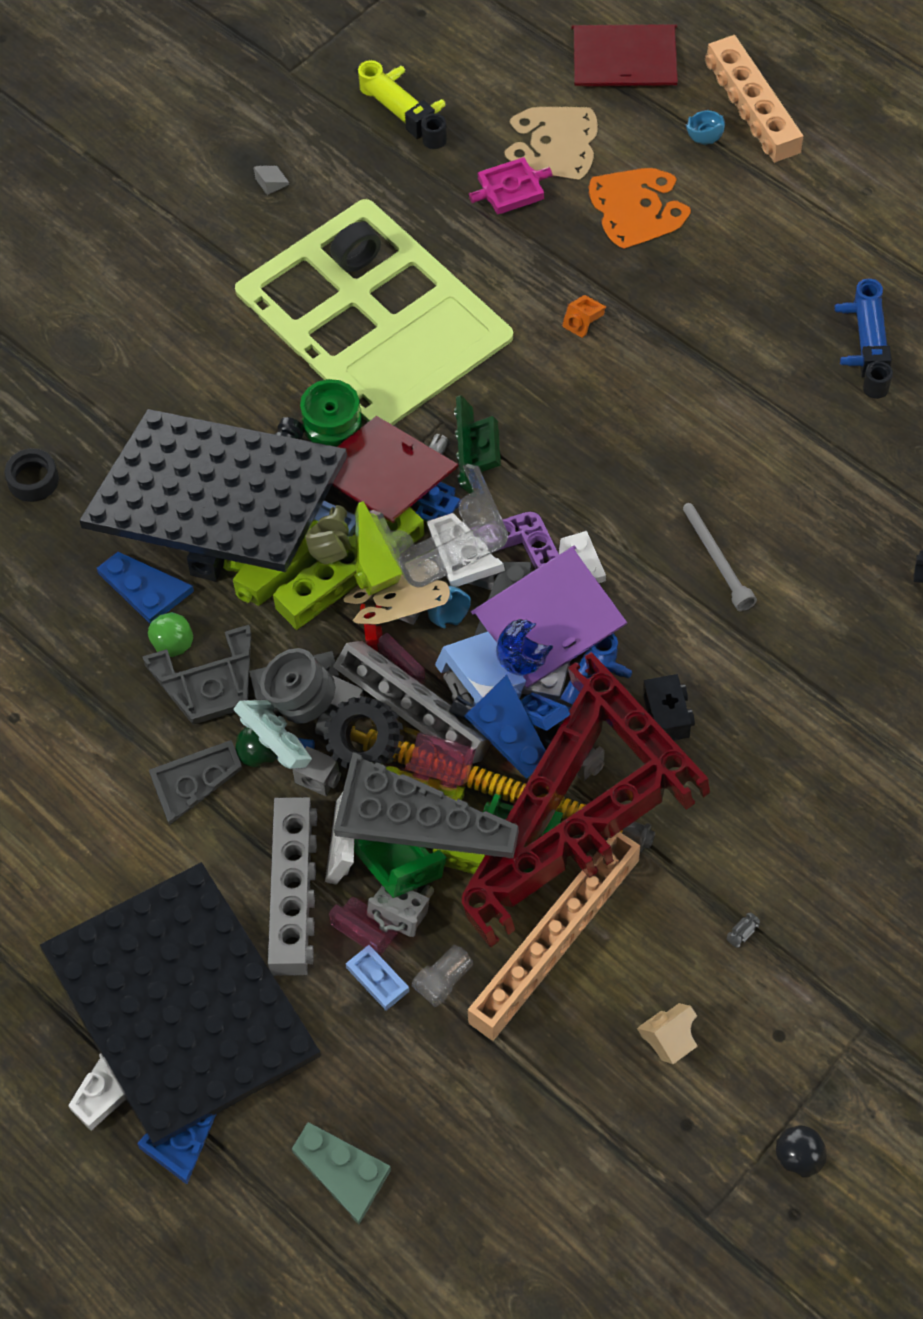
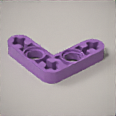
M525 512L470 530L473 536L489 549L490 553L523 543L535 570L545 564L543 558L547 557V560L550 561L559 555L541 517L535 512ZM504 530L509 531L511 533L507 537H499L496 535L498 532ZM538 541L546 543L542 548L532 547V544Z

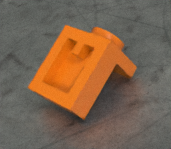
M584 295L568 304L562 326L582 338L586 336L590 323L604 315L606 306Z

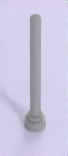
M686 503L683 511L731 588L732 603L735 608L740 612L750 609L757 601L754 593L750 588L741 585L691 503Z

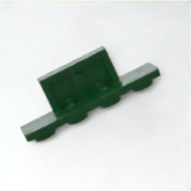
M460 395L456 397V407L454 408L457 419L455 435L458 441L456 457L460 472L457 479L461 489H465L474 497L478 495L477 474L501 466L498 421L494 416L474 422L473 407Z

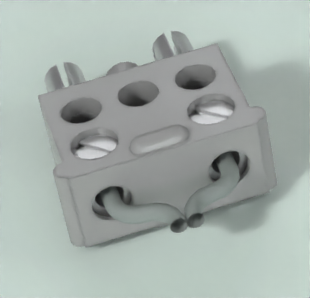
M426 885L420 894L417 893L418 889L416 888L392 898L387 890L381 886L376 895L369 898L367 915L380 924L379 929L381 931L395 930L409 937H414L416 928L428 912L429 900L434 893V889L432 886Z

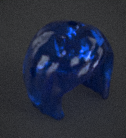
M517 619L510 622L501 632L496 644V655L499 663L506 671L517 676H526L538 671L545 664L547 655L553 649L552 645L538 644L526 637L536 626V623H532L527 619Z

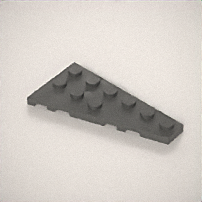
M353 752L334 833L338 837L514 858L519 829L518 825L489 812L478 811L469 807L468 803L460 799L456 801L449 798L442 791L404 774L398 775L386 769V766L377 762L375 764L363 759L361 755Z

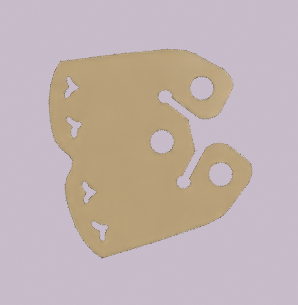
M534 107L526 109L510 119V124L519 133H528L537 127L540 122H545V126L535 130L531 138V146L537 153H540V157H535L533 151L525 143L517 142L505 150V156L510 161L520 159L514 155V152L520 149L525 152L523 157H525L528 165L535 171L550 167L553 176L578 180L587 174L594 157V152L589 143L596 137L598 128L596 115L590 107ZM586 114H588L587 118H589V121L583 118ZM522 118H527L530 120V124L522 126L519 121ZM590 128V129L587 131V132H588V135H586L583 130H586V129ZM543 136H549L551 142L543 144L540 139ZM583 152H585V155H584L585 159H583V157L579 156V155H581ZM583 166L581 169H579V173H577V170L575 168Z
M417 559L399 567L402 572L399 583L374 595L373 599L377 606L392 607V609L385 610L383 608L367 607L359 611L353 621L358 624H380L444 605L450 596L449 587L446 582L436 580L440 572L434 563L425 559ZM427 571H429V574H431V575L428 576V575H424V574L427 573ZM357 585L343 600L346 603L360 604L367 601L372 595L368 596L366 590L361 589ZM365 592L363 597L354 598L356 593ZM389 593L396 594V596L392 599L384 598V596ZM440 595H442V596L440 597L441 601L435 600V599L438 598ZM367 613H376V615L372 618H364V615Z

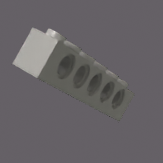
M363 641L346 643L333 666L336 670L377 700L392 707V711L396 712L400 717L464 764L477 763L483 759L491 743L474 725L449 712L450 704Z
M310 797L274 798L268 966L273 976L308 975V964H313V946H308L309 936H314V917H309V908H315V890H310V880L316 879L315 862H311V853H316L317 843L316 835L311 834L312 826H317V808L311 807ZM294 828L302 829L296 834L289 833ZM292 855L301 856V858L296 861L288 860V858ZM292 882L300 883L297 888L291 889L287 887ZM290 910L300 911L295 916L286 915V913ZM292 937L299 939L297 943L292 945L285 943L287 939Z

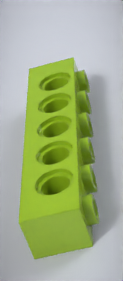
M410 507L398 516L394 523L381 516L374 520L394 558L425 535L424 520ZM355 534L348 536L351 549L346 550V557L329 564L316 562L311 567L303 569L288 584L281 585L273 594L276 610L296 630L358 585L355 574H357ZM309 593V595L301 596V594Z

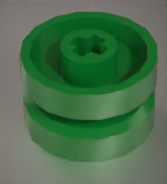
M333 379L318 381L308 387L301 397L302 423L305 428V435L310 442L338 447L361 428L360 401L357 392L350 384Z

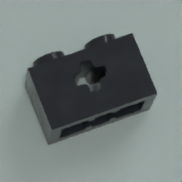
M678 674L644 680L643 697L649 715L673 741L690 738L691 726H695V719L692 709H687L685 701H688L687 688L685 684H680Z

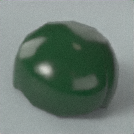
M245 727L238 734L235 750L240 762L250 767L260 768V764L276 760L277 755L272 749L265 747L259 741V736L252 729Z

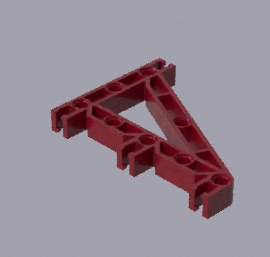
M592 652L585 656L587 664L585 672L589 676L594 674L591 678L587 679L578 671L580 665L577 662L568 667L571 683L580 692L569 710L571 715L562 722L506 818V821L518 825L519 829L514 858L485 855L463 892L462 905L469 922L490 948L499 942V938L494 934L493 928L491 926L487 927L485 923L489 922L492 918H497L500 924L504 926L505 932L508 935L514 932L515 927L512 918L503 906H515L565 871L568 856H571L590 878L598 872V868L594 865L593 858L590 855L587 857L586 853L591 849H595L603 857L606 865L612 863L614 859L611 846L604 838H612L662 803L664 789H668L686 810L695 804L691 790L683 786L686 782H692L700 790V795L703 798L710 794L708 777ZM603 721H606L645 765L542 836L599 737ZM642 728V730L634 731V729ZM673 767H678V768H679V769L673 770V771H672V770H669V769H671V768H673ZM541 794H547L544 797H538ZM624 801H631L628 804H621ZM577 834L583 835L580 838H572ZM526 869H534L529 873H523V871ZM485 903L483 906L479 908L473 907L475 904Z

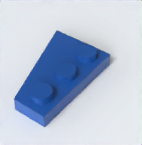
M120 552L115 553L97 567L98 574L150 624L159 615L166 614L194 592L192 585Z

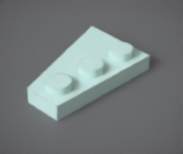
M268 700L238 702L233 710L241 717L240 721L242 724L252 729L259 736V741L265 747L272 749L283 766L289 769L306 768L312 758L294 734L285 730L287 722L282 716L277 717L274 714L273 710L275 707Z

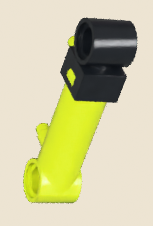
M366 61L359 66L360 91L363 94L374 96L405 123L406 130L416 139L422 136L423 144L427 148L439 149L446 144V119L442 115L436 114L445 107L444 100H439L429 105L424 100L418 102L394 82L405 73L403 66L395 68L387 74L383 73L381 64L376 61Z

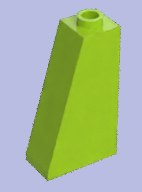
M314 519L309 529L316 525L318 521ZM306 535L286 573L244 564L233 579L235 593L238 598L244 602H252L260 606L273 596L281 585L288 584L303 569L309 568L318 560L309 552Z

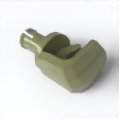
M337 505L335 509L332 507L329 511V516L322 517L306 534L310 554L322 564H329L343 559L347 556L346 550L351 549L348 540L349 528L345 522L347 511L342 506Z

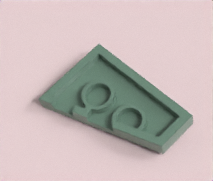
M309 1122L292 1148L293 1154L328 1189L334 1199L350 1213L351 1217L359 1225L390 1173L391 1167Z

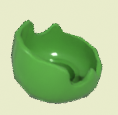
M169 612L159 615L151 622L148 628V637L157 652L167 649L169 656L174 657L183 654L191 647L193 632L188 621L182 615Z

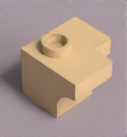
M679 1003L667 1012L660 1011L637 1028L642 1038L654 1048L661 1061L667 1063H676L697 1047L691 1035V1024L697 1015L690 1005Z

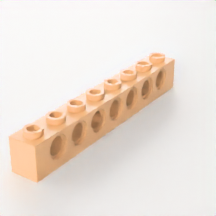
M621 832L606 840L611 846L614 861L606 865L603 857L598 852L592 857L598 872L590 878L583 870L578 874L468 1009V1022L471 1026L492 1041L495 1040L638 863L640 854L639 844Z

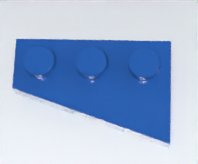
M506 674L465 717L527 779L536 769L546 750Z
M216 1114L211 1115L204 1121L197 1123V1125L188 1128L186 1131L170 1138V1140L155 1148L147 1134H145L137 1143L138 1147L185 1184H188Z

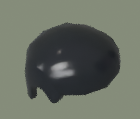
M798 1125L787 1128L777 1139L776 1155L784 1169L795 1172L803 1178L819 1173L826 1163V1146L818 1132L810 1127Z

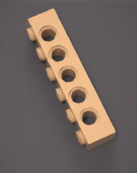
M732 35L709 43L708 53L705 57L707 67L713 70L719 85L725 88L729 100L735 103L741 118L747 121L753 136L757 137L761 142L765 154H769L774 163L800 154L803 134L737 37Z

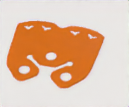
M641 168L592 177L589 184L590 198L594 207L604 213L602 226L613 243L625 249L673 232L682 226L690 215V207L678 201H670L666 204L661 214L662 218L656 219L655 216L658 215L662 203L657 193L641 187L642 184H647L648 187L659 192H670L676 182V177L673 174L654 168ZM660 177L667 180V183L663 186L656 183V180ZM596 183H599L602 186L601 188H599V190H596V188L598 187ZM599 198L606 199L604 205L602 204V200H600ZM642 199H649L651 205L643 207L640 201ZM674 208L680 209L681 215L674 217L670 214V211ZM610 221H612L613 223H616V224H617V225L614 226L613 229H612V224L610 223ZM617 235L625 236L624 242H622L621 238L617 237Z

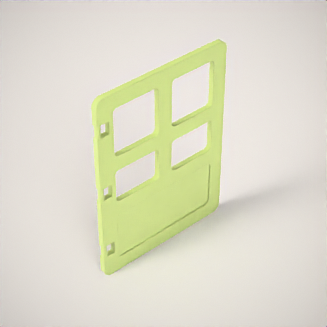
M367 199L358 201L238 281L235 285L236 295L249 308L251 307L288 346L308 362L309 366L324 380H341L350 384L357 392L359 400L364 397L371 404L367 408L360 404L361 416L367 422L378 416L388 423L395 425L513 340V329L376 204ZM365 221L393 245L398 252L360 278L354 279L322 248L332 242L336 235L348 225ZM307 261L339 292L300 319L294 320L262 288L300 262ZM408 267H417L436 287L397 314H391L370 294ZM263 300L269 307L262 310L256 303ZM354 306L377 327L339 354L331 356L310 334L349 307ZM311 348L319 354L314 359L307 353Z

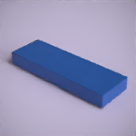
M534 692L520 700L531 723L546 731L571 715L565 705Z

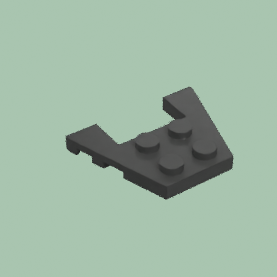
M249 625L225 632L232 657L186 671L174 672L167 649L143 656L147 669L192 725L234 713L233 709L239 701L248 700L251 630Z

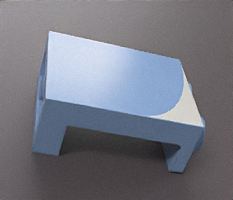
M489 632L444 646L435 664L440 673L452 669L474 698L473 705H476L506 674L519 698L526 683L524 677Z

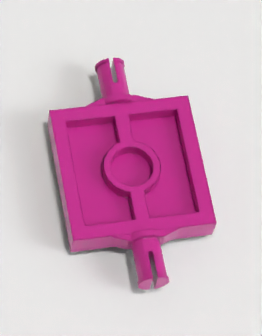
M525 157L478 172V180L483 189L469 193V197L472 203L487 199L492 204L497 215L543 200L544 191L539 181L552 177V171L550 167L535 171L528 165Z

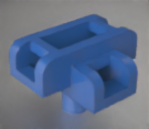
M440 482L427 492L423 499L420 498L412 506L418 508L416 513L427 522L453 513L459 507L460 499L454 497V487ZM427 511H429V512L433 513V515H432V516H429V515H427V514H425V513H426Z

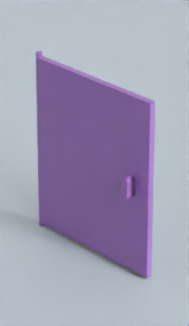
M575 545L471 611L472 615L476 614L487 632L490 633L524 677L526 688L537 683L627 624L624 617L576 553L575 549L577 548Z

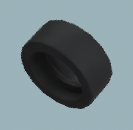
M355 222L342 229L336 235L331 244L330 253L343 270L355 272L370 264L377 256L381 247V240L370 225L365 222ZM361 242V244L356 249L351 251L355 245Z
M29 448L19 451L8 460L4 470L10 492L22 501L36 502L50 496L58 486L59 476L54 459L49 453L41 449ZM42 466L47 469V475L38 483L27 485L21 484L16 480L20 471L27 467Z

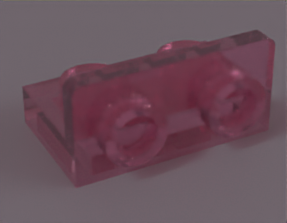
M418 733L411 762L406 763L405 769L412 771V776L429 780L430 777L439 779L440 784L443 786L457 788V785H463L468 781L476 748L428 734Z

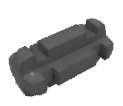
M751 912L747 913L746 917L742 918L732 928V933L729 932L727 934V941L736 948L740 947V944L750 937L754 929L759 927V918Z

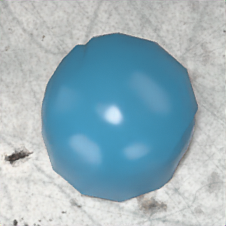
M705 110L698 112L693 117H689L686 128L689 137L695 143L708 145L720 139L724 132L725 122L722 115L714 111Z
M448 586L450 596L444 605L428 609L430 621L442 628H446V623L458 625L467 615L470 608V596L454 586ZM440 595V596H439L438 598H436L435 600L441 601L440 597H441L442 595Z

